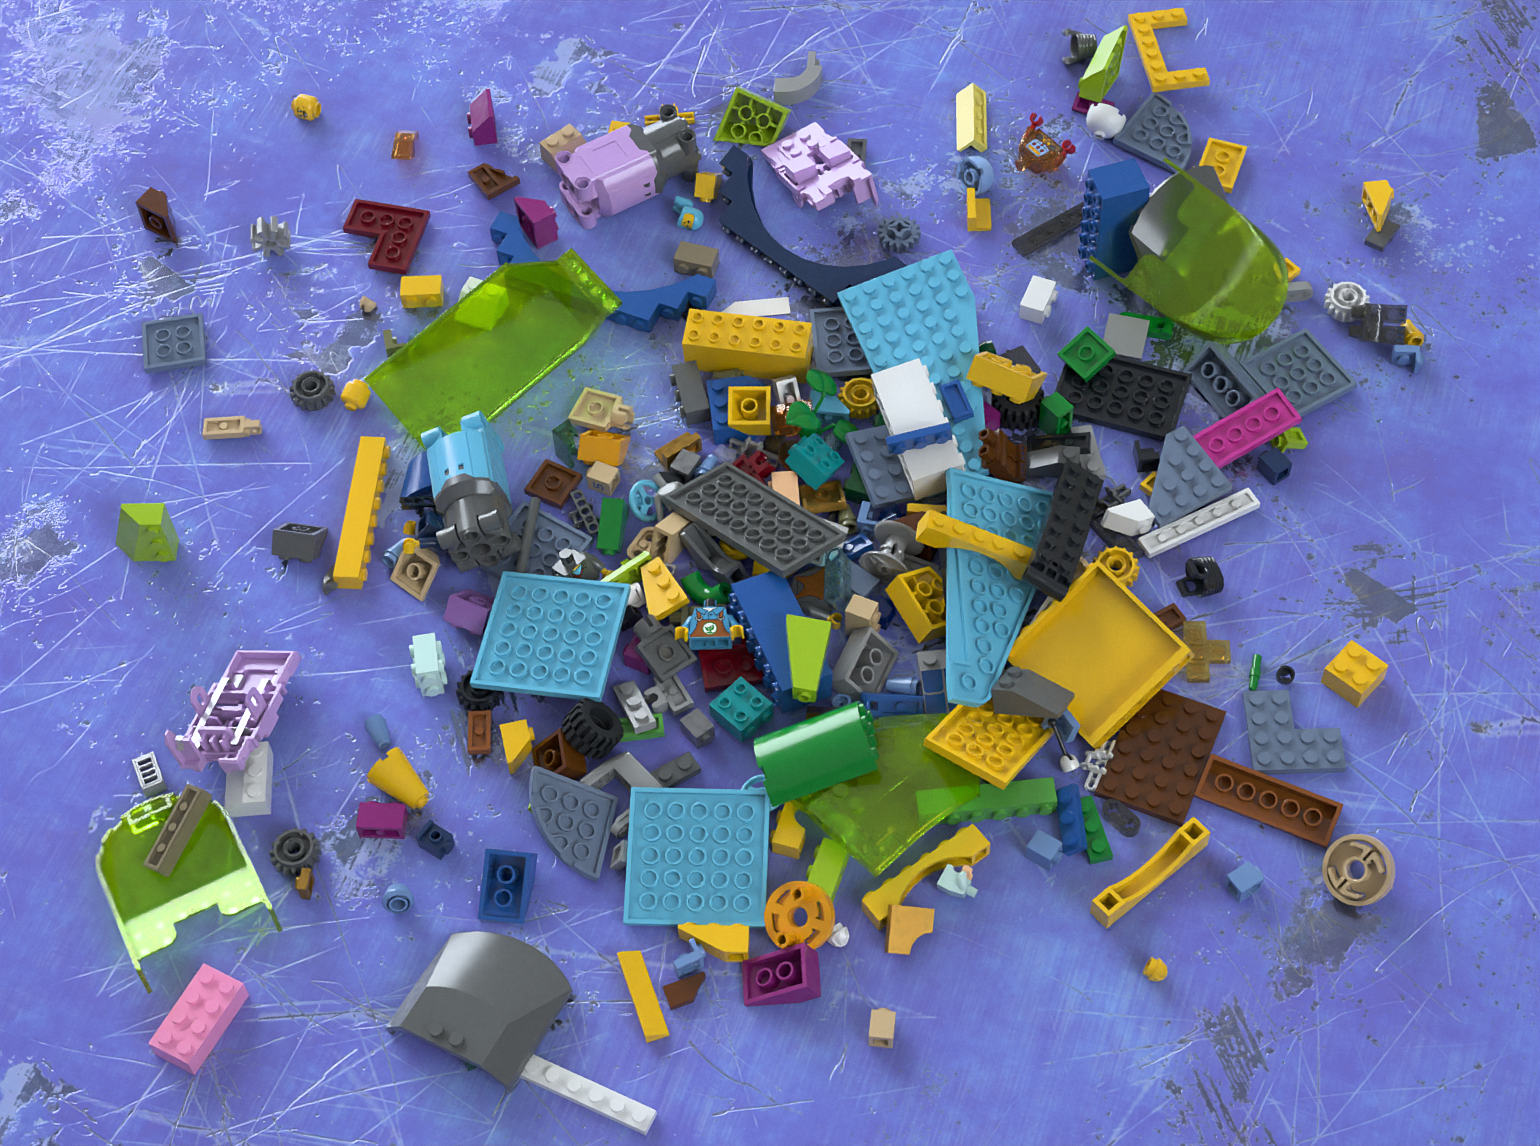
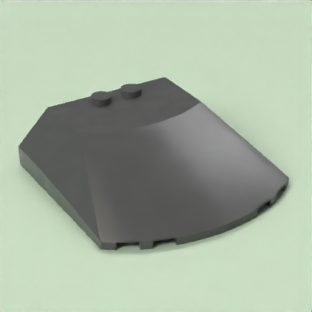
M1192 166L1190 169L1178 171L1164 180L1149 195L1145 207L1138 210L1137 215L1139 217L1135 225H1131L1128 232L1160 318H1175L1197 311L1249 267L1248 252L1214 166Z
M472 931L454 933L416 982L386 1026V1029L392 1035L396 1031L406 1032L484 1070L501 1083L505 1090L511 1091L573 991L567 978L550 958L521 940L491 932Z

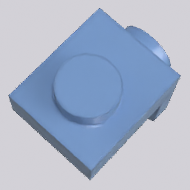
M1066 708L1059 719H1056V726L1065 743L1074 741L1081 725ZM1044 718L1041 724L1043 729L1052 728L1048 724L1051 718Z

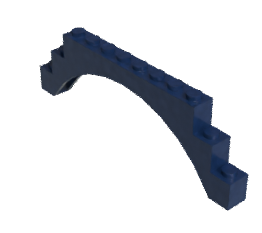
M733 145L719 162L723 168L722 172L728 177V180L718 191L723 197L721 200L728 206L718 218L722 225L721 229L729 236L731 233L735 235V239L741 245H749V249L755 255H763L764 260L769 265H777L779 267L778 270L786 277L791 275L793 277L792 280L800 287L805 285L811 295L814 297L819 295L823 298L822 302L829 308H832V306L842 307L837 292L907 266L896 257L867 265L847 267L823 265L799 257L780 245L768 233L762 223L756 208L753 192L754 162L749 155Z

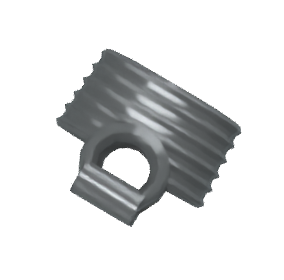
M1071 29L1062 30L1063 36L1071 35V57H1063V64H1070L1083 58H1093L1097 51L1096 35L1083 34Z

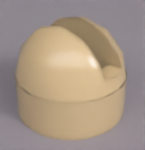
M364 295L359 303L360 309L364 310V312H371L377 305L376 302Z

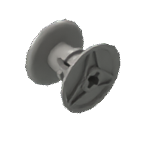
M881 521L874 527L875 538L881 544L879 551H869L862 554L859 564L861 568L878 578L881 584L889 586L897 575L909 572L902 563L905 558L904 553L915 556L920 554L925 546L924 543L915 540L916 531L900 522Z

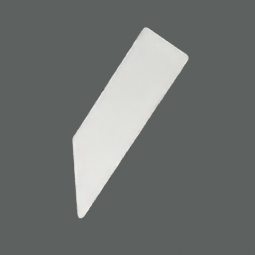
M781 297L734 302L722 312L749 316L789 314V298Z

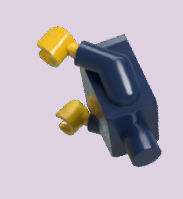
M430 509L417 523L412 520L407 521L404 525L403 533L407 535L415 534V539L406 538L404 540L403 552L413 554L415 547H420V549L429 548L438 556L443 557L448 552V549L443 550L440 547L436 532L445 529L444 521Z

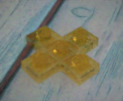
M1183 621V640L1181 641L1195 655L1185 665L1186 683H1209V664H1230L1231 662L1230 640H1207L1206 621Z

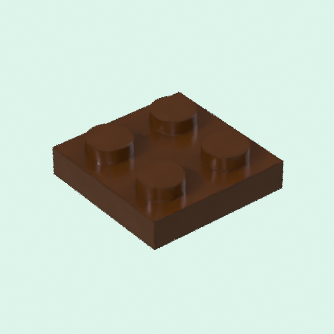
M545 459L524 488V492L528 496L537 497L544 503L562 509L570 498V492L575 491L583 477L579 472Z

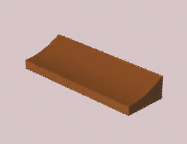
M1212 753L1194 794L1195 798L1326 849L1344 805Z

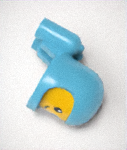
M676 196L672 211L680 214L677 227L687 228L692 231L698 230L703 224V213L693 207L690 199Z

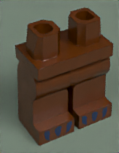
M989 428L981 430L978 439L983 442V445L978 450V456L982 459V468L989 469V472L1000 480L1017 484L1025 481L1026 465L1024 463H1026V447L1022 444H1013L1000 428L995 431Z

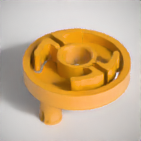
M807 881L788 882L778 887L769 897L764 912L765 927L769 937L781 949L805 943L806 940L809 943L807 945L816 950L832 934L835 925L834 906L829 895L818 885ZM799 908L805 909L808 915L807 922L803 926L797 925L794 920V914Z

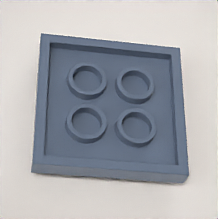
M202 313L142 322L143 359L146 374L207 365L204 317Z

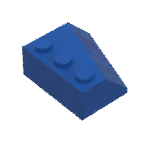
M748 375L706 380L714 445L730 443L729 440L732 437L743 442L748 437L756 440L757 435H748L728 427V387L769 385Z

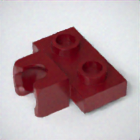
M760 450L750 457L742 454L732 463L733 466L765 485L767 483L763 478L766 479L776 469L775 466L765 462L768 456Z

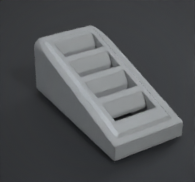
M154 752L132 760L146 798L167 790ZM151 760V762L139 766V764ZM150 766H154L153 768H150V769H148V770H145V771L141 772V770H143V769H145V768H148V767H150ZM156 772L155 774L143 778V776ZM158 777L157 780H154V781L149 782V783H147V784L145 783V782H147V781H150V780L155 779V778Z

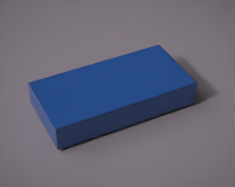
M959 379L939 386L954 424L974 417V412Z

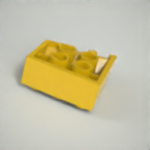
M985 351L974 356L966 379L971 380V384L976 387L983 388L985 386L991 389V393L998 396L1004 394L1010 397V401L1021 404L1022 402L1025 403L1034 399L1048 373L1041 371L1039 374L1031 372L1029 366L1021 364L1014 366L1011 360Z
M930 566L897 575L885 590L918 644L946 636V610L942 578Z

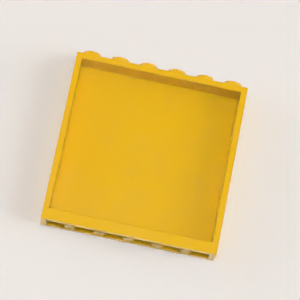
M1097 560L1095 563H1090L1079 578L1072 580L1069 590L1061 602L1053 599L1052 605L1047 610H1042L1031 625H1027L1021 630L1020 636L1014 641L1007 660L1014 667L1029 669L1073 692L1075 698L1067 709L1081 725L1078 733L1094 749H1100L1101 745L1107 742L1195 655Z

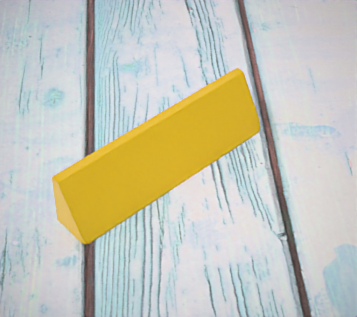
M641 951L618 952V961L646 1043L670 1036Z

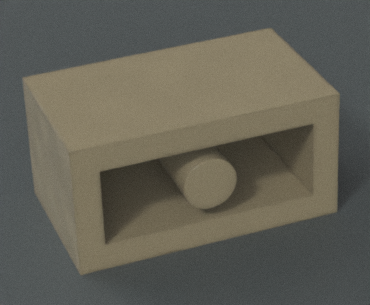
M680 241L673 258L674 272L692 276L699 274L713 279L720 263L719 249Z

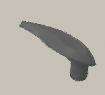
M335 563L324 577L323 592L325 596L338 588L337 582L333 579Z

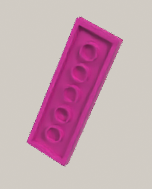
M1276 388L1195 434L1193 437L1220 469L1301 423L1302 418L1282 391Z

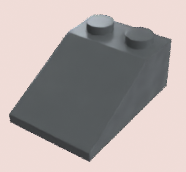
M1020 667L1008 668L991 689L994 713L1059 719L1075 698V694L1070 690L1029 669H1021Z

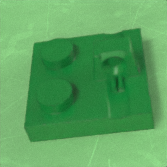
M1087 326L1062 348L1057 355L1082 380L1087 382L1108 361L1116 356V352Z

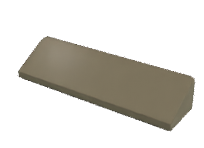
M187 783L142 866L165 877L170 876L212 798L211 794Z

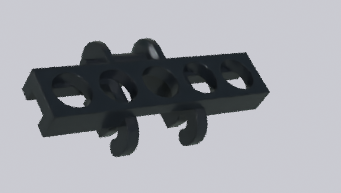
M433 496L400 497L399 502L402 504V510H415L416 514H419V517L422 518L425 515L424 507H431V511L439 517ZM424 500H430L431 504H427Z

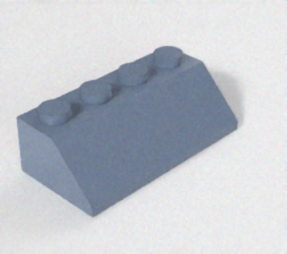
M1209 341L1183 370L1184 373L1192 374L1191 382L1222 418L1229 416L1265 395L1222 344Z

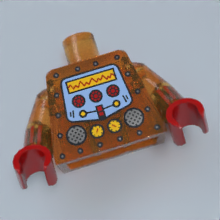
M1032 113L1030 115L1031 125L1026 128L1018 145L1019 154L1015 165L1019 171H1023L1028 167L1035 174L1056 170L1067 158V154L1075 153L1076 147L1069 139L1063 141L1061 147L1040 128L1036 130V127L1043 124V118L1040 116L1034 122L1037 114Z

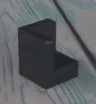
M1139 440L1134 441L1133 457L1137 473L1157 471L1160 462L1159 451L1155 452L1154 448L1141 449Z

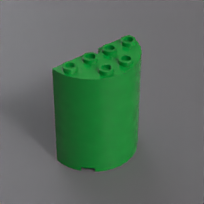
M856 701L754 739L757 765L764 773L766 780H763V784L773 807L878 769L877 760L880 759L876 748L878 743L875 738L874 719L870 709L866 710L864 703Z

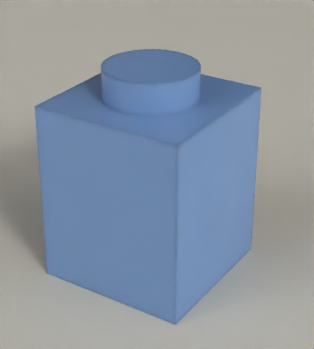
M1038 829L1026 846L1025 857L1050 871L1054 864L1058 865L1064 855L1062 853L1063 843Z

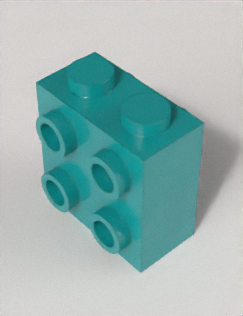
M815 433L808 438L804 436L797 444H794L787 452L790 456L784 461L792 471L796 472L815 491L832 477L845 462L836 451H833Z
M739 677L709 704L710 716L742 743L747 738L754 736L757 729L763 723L767 724L772 719L773 703L744 678Z

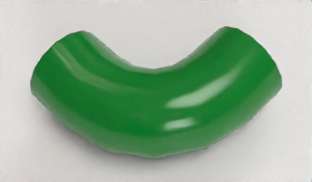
M700 571L680 579L686 593L701 607H704V600L709 598L715 599L717 604L727 605L730 603L729 594H731V586L726 582L710 587L704 581Z

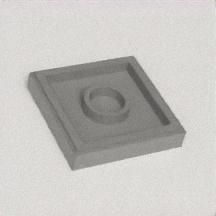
M1109 313L1103 341L1116 352V356L1141 361L1150 320Z

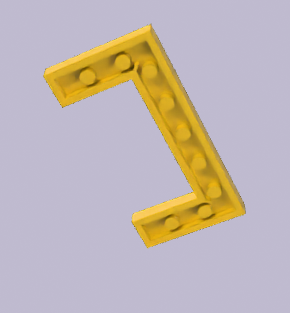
M1184 8L1128 14V23L1152 92L1209 86L1210 79L1205 67L1168 72L1153 29L1187 25L1188 19Z

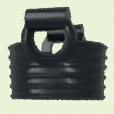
M1190 557L1185 563L1186 577L1175 583L1183 598L1195 595L1202 598L1220 593L1224 588V577L1213 557ZM1185 582L1194 583L1196 589L1189 591Z

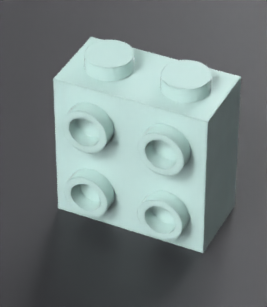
M435 633L412 636L413 645H409L411 659L413 658L411 669L412 675L415 677L416 689H421L423 697H433L445 693L444 685L448 684V680L444 670L446 662L441 641L436 640Z

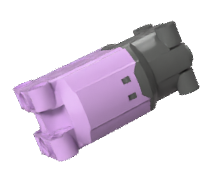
M671 104L661 106L659 109L660 121L642 128L638 125L628 124L577 147L573 154L569 151H560L556 154V169L563 180L559 184L561 200L582 228L591 229L597 223L596 218L601 216L608 218L661 194L667 180L682 174L683 180L687 182L696 181V174L699 173L698 163L702 158L696 143V134L690 129L685 118L677 116L675 106Z

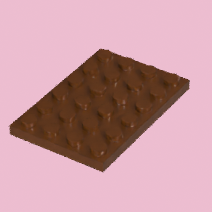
M1160 689L1121 727L1112 749L1113 758L1108 759L1105 766L1107 772L1105 775L1102 774L1094 796L1182 827L1227 711Z

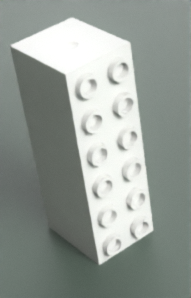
M919 358L871 374L874 396L890 436L949 422L948 418L943 416L942 412L944 410L940 399L937 400L935 396L937 393L934 383L929 381L928 377L930 375L927 366H922ZM952 435V440H948L944 444L936 443L928 445L923 449H911L898 454L915 500L947 490L945 471L948 468L966 471L964 457L957 450L958 444L955 435Z

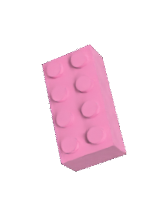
M204 963L148 1044L154 1054L195 1075L248 998L249 993L244 983Z

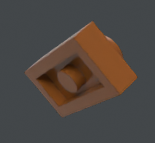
M491 710L468 711V755L491 754Z

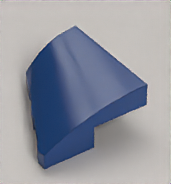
M427 451L420 453L409 462L400 497L419 496V493L432 490Z

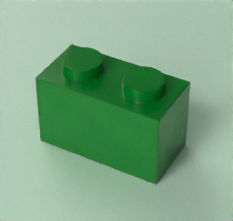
M1057 391L1050 396L1047 395L1040 403L1038 427L1046 435L1070 433L1074 406Z

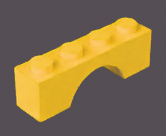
M822 790L784 803L783 810L779 809L776 817L777 828L776 830L772 829L769 843H772V853L795 859L800 858L806 834L805 828L796 821L794 816L803 804L819 800Z

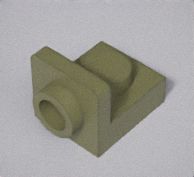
M391 329L383 330L388 362L407 359L406 343L398 344L397 337H392Z

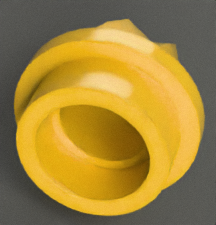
M1153 957L1148 960L1143 970V974L1147 976V979L1155 982L1166 978L1168 972L1166 964L1160 958L1155 959Z

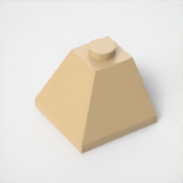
M415 547L413 554H406L402 550L390 580L418 600L424 601L439 568V557L429 548L420 549V547Z

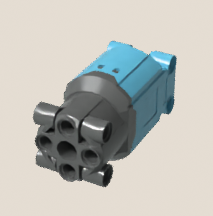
M480 410L462 417V421H460L462 431L447 435L441 427H436L421 433L422 442L427 450L436 511L444 520L445 529L436 532L437 540L443 550L448 549L452 561L457 564L461 573L479 566H495L503 557L522 550L519 536L516 532L511 533L509 517L512 515L513 509L502 453L505 451L500 436L495 432Z

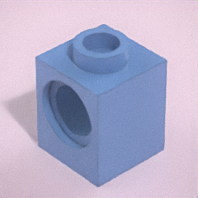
M1248 861L1226 876L1224 886L1236 901L1240 903L1261 890L1264 877L1258 867H1254Z

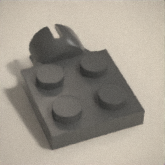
M650 614L646 616V620L642 618L634 625L633 632L640 640L635 650L660 684L694 664L697 658L682 638L675 641V628L672 624L663 626L654 615Z

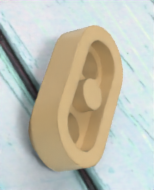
M645 527L638 533L627 548L628 560H632L636 555L641 554L645 550L650 553L652 541L647 540L652 539L654 527Z

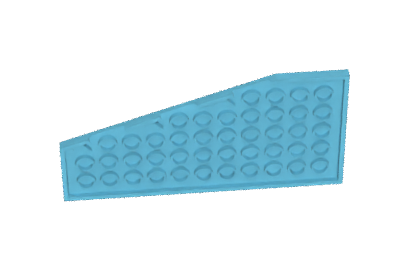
M952 249L837 292L839 301L872 373L874 374L919 358L922 366H927L930 383H934L937 393L935 396L942 403L944 418L947 417L949 420L952 435H955L957 440L958 453H962L964 457L965 470L983 476L989 475V469L982 468V459L978 456V450L983 445V442L978 439L979 432L985 429L982 388L972 385L971 380L966 379L974 356L979 354L975 296ZM959 379L974 412V417L954 424L939 386ZM945 491L930 495L929 498Z

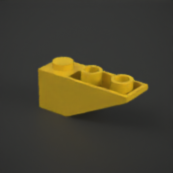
M692 922L678 924L680 939L689 943V940L693 938L697 945H702L705 952L724 962H742L749 959V926L738 923L731 926L718 923L697 925Z

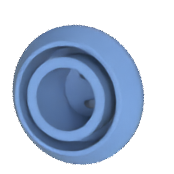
M401 883L390 885L382 898L383 907L394 914L404 913L414 904L413 894L406 885Z

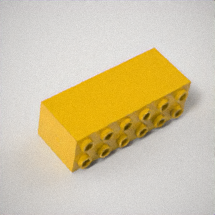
M689 309L682 340L684 361L696 360L698 370L714 373L715 371L738 368L744 371L745 376L775 379L793 375L796 377L797 383L807 384L806 374L810 370L814 350L812 323Z

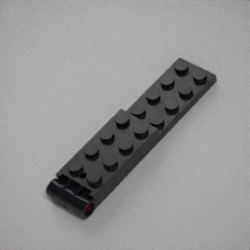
M1069 459L1063 464L1021 578L1022 581L1058 602L1065 598L1072 583L1091 528L1089 523L1104 482L1097 475L1090 473Z

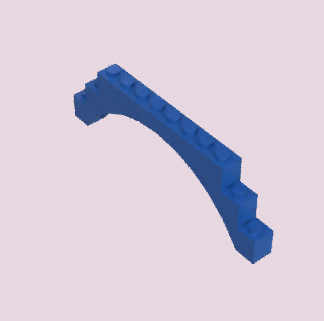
M500 211L490 226L492 241L500 244L496 250L499 264L507 267L503 273L507 287L525 292L531 296L544 298L547 301L562 304L565 307L580 310L583 313H589L602 319L617 322L620 325L635 328L638 331L651 333L660 316L679 322L682 312L687 308L688 301H690L692 306L707 310L717 293L716 280L699 274L673 285L643 291H609L584 286L562 277L547 267L532 252L523 237L517 216Z

